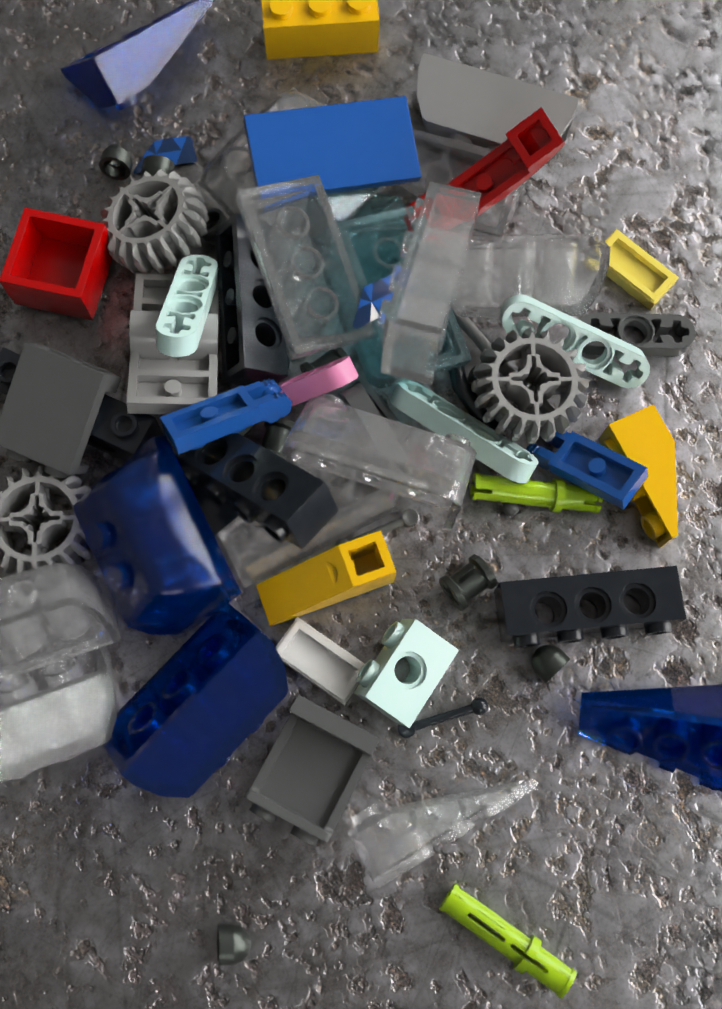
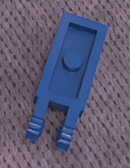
M268 378L262 382L257 381L247 386H239L161 416L160 420L170 442L177 453L181 454L188 450L199 449L206 443L231 433H239L251 425L262 422V420L269 423L276 422L279 418L288 416L293 402L284 392L281 393L282 389L274 379L270 380Z
M573 431L564 434L555 432V437L547 442L558 449L556 453L542 446L540 447L538 444H530L526 448L527 451L537 458L538 465L541 468L550 470V472L623 510L648 477L647 467Z

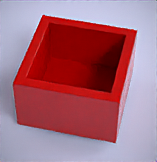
M25 207L0 276V283L13 303L93 321L113 259L107 248L109 237L106 225Z

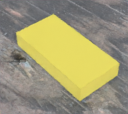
M618 229L599 246L589 259L593 266L649 310L662 299L679 278Z

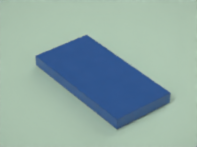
M406 96L244 115L243 124L259 203L418 182L422 177Z

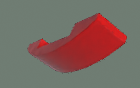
M542 107L505 133L508 138L506 141L438 190L435 186L401 210L423 246L446 236L491 208L535 174L565 145V142Z

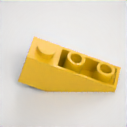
M653 404L610 423L599 437L600 445L647 467L648 477L630 502L634 501L641 514L640 521L646 535L652 540L655 539L658 547L661 548L678 536L675 440Z
M379 530L339 544L256 584L271 627L394 583L397 571L382 532Z

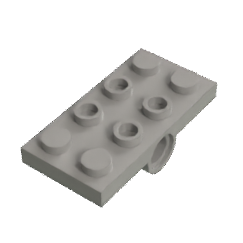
M136 273L134 306L130 312L128 414H169L217 395L218 276L217 287L198 348L188 356L171 357L160 353L157 349L156 323L175 275Z

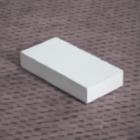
M298 617L271 653L278 660L344 706L358 687L359 683L356 682V678L365 663Z

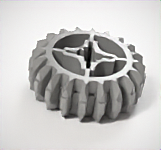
M160 169L154 176L145 171L143 177L139 180L131 177L130 184L125 188L117 186L118 195L116 197H108L109 207L100 211L103 218L100 223L105 224L108 230L109 244L107 248L110 251L109 254L116 263L129 269L132 273L138 270L142 273H151L155 269L162 274L165 267L170 264L177 268V261L182 257L190 256L191 248L201 247L200 236L208 233L206 222L209 220L204 204L205 200L199 190H196L194 184L187 177L182 178L176 171L166 174Z
M529 327L524 330L521 338L513 329L508 332L505 340L498 337L493 340L491 349L483 350L480 355L482 363L476 364L473 370L474 376L478 379L471 385V390L474 393L480 394L474 402L475 408H488V411L483 416V422L488 423L494 419L499 422L495 429L496 434H502L508 428L512 430L510 435L512 442H517L523 433H525L529 445L534 444L538 440L539 435L548 442L555 437V432L559 434L566 433L570 428L569 422L575 423L581 417L579 408H583L588 401V396L582 392L589 387L590 380L579 377L585 371L586 364L573 363L572 361L577 355V349L569 350L568 352L562 349L564 337L557 339L553 343L549 341V332L546 330L542 331L539 338H535L532 328ZM521 359L518 372H509L507 377H498L501 366L510 361ZM525 379L532 383L531 387H536L535 393L528 389L529 385L525 386L523 384ZM552 395H560V403L556 410L546 414H539V408L543 404V399H550ZM506 399L515 402L519 410L513 407Z
M39 465L35 476H33L29 469L24 468L21 469V480L16 481L11 476H5L6 484L9 487L5 491L0 490V569L7 574L15 572L16 578L21 581H27L32 575L37 583H44L48 571L55 580H62V567L64 566L72 572H78L79 567L74 560L79 555L83 559H91V553L85 546L87 544H99V537L90 531L103 527L102 520L94 516L100 511L101 507L96 500H91L94 494L89 486H81L82 480L77 475H71L66 479L55 477L44 472L45 466ZM51 495H59L69 499L74 515H65L62 511H55V504L51 501ZM29 501V504L26 506V508L18 512L19 509ZM40 525V530L37 531L35 527ZM12 532H18L21 536L28 537V545L32 547V555L17 552L12 542ZM68 535L63 543L53 550L56 541L62 536Z

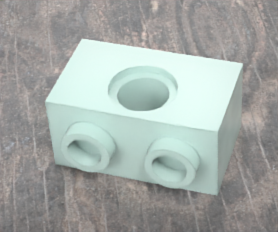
M402 619L400 623L395 621L385 632L381 640L384 647L375 661L370 659L360 670L356 678V682L359 685L354 694L396 724L410 728L459 650L417 619ZM404 657L409 663L410 670L408 676L403 681H398L394 669L397 661Z

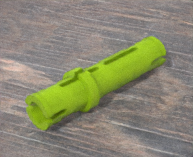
M474 472L471 481L475 482V484H470L471 500L548 507L550 512L560 513L562 509L598 514L601 506L596 505L595 502L602 503L603 501L602 498L577 485L566 484L563 479L554 478L552 482L529 480L528 483L523 484L502 476L484 475Z
M454 883L439 906L440 911L447 913L478 938L514 963L513 969L520 974L527 972L556 993V996L559 998H563L567 994L577 975L575 969L570 968L541 947L542 941L534 935L527 937L497 913L462 890L458 884Z

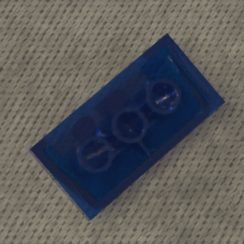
M157 436L149 439L121 467L101 477L87 489L73 506L75 515L85 534L86 542L91 548L104 576L105 584L110 589L120 614L128 627L151 635H179L191 631L242 594L166 436Z
M225 601L96 735L120 774L134 786L161 797L189 798L196 793L216 770L222 768L229 761L232 753L250 734H253L261 727L264 719L287 695L288 683L285 665L273 642L256 625Z

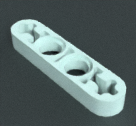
M190 255L180 261L156 323V344L160 353L171 357H184L194 353L198 348L217 287L218 265L215 259L205 255Z
M514 295L503 303L500 316L506 333L514 329L522 338L524 330L529 327L532 328L533 333L535 332L533 323L521 319L517 324H514L511 313H520L523 308H526L529 319L539 323L536 334H534L535 338H539L542 331L548 330L555 324H563L569 328L562 349L565 352L577 349V355L572 361L573 363L586 364V371L624 388H635L647 380L650 373V365L643 351L526 295ZM599 341L605 345L603 354L596 359L590 360L582 356L583 348L590 342ZM614 353L618 361L630 365L634 360L638 368L635 371L629 369L624 374L621 366L612 361Z
M407 379L398 380L390 397V402L398 410L509 480L523 484L528 483L539 463L533 454L502 434H496L495 430L423 385Z

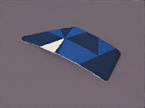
M175 137L154 141L133 172L134 174L142 173L143 159L149 155L167 157L175 165L196 163L197 158L192 137Z
M398 273L382 278L363 288L353 322L354 329H358L375 319L414 302Z

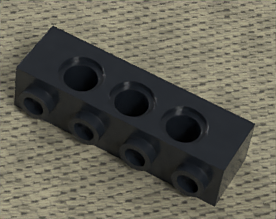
M235 213L215 232L223 382L247 386L269 378L270 380L274 379L278 383L288 377L290 364L286 347L285 332L287 320L284 317V282L282 280L280 259L282 247L279 243L278 225Z
M5 347L0 351V403L3 405L21 356ZM104 394L87 444L144 470L164 434L154 416L149 414H128L126 403Z
M231 433L206 443L199 449L188 450L181 454L177 453L174 446L168 450L178 465L175 472L184 483L191 488L199 485L218 505L222 506L225 502L231 505L236 514L249 524H252L254 521L260 523L263 529L279 543L287 540L303 550L339 511L325 481L238 433Z
M677 566L500 582L494 590L500 641H513L514 648L538 646L541 644L540 638L557 637L558 644L576 643L585 640L584 634L601 633L603 640L618 639L629 636L628 630L643 628L645 629V635L666 634L673 632V625L686 619ZM624 595H631L638 600L640 604L639 615L632 614L625 608ZM580 599H588L596 605L598 611L596 619L587 618L582 614L579 608ZM537 603L548 604L553 609L555 614L553 623H545L538 619L535 614V605Z

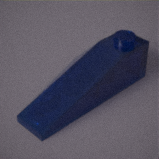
M191 0L152 20L153 25L147 24L121 36L122 42L118 40L105 47H100L60 70L67 80L100 109L115 106L117 111L128 108L138 102L136 94L149 87L215 0Z
M722 684L582 693L579 735L627 755L640 753L659 761L658 767L671 773L675 769L698 777L700 785L722 792Z

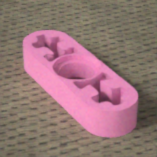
M345 356L280 382L277 385L282 389L281 393L284 392L293 402L292 406L338 389L352 382L359 375L350 356Z

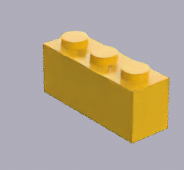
M261 0L267 60L378 52L380 19L377 0Z

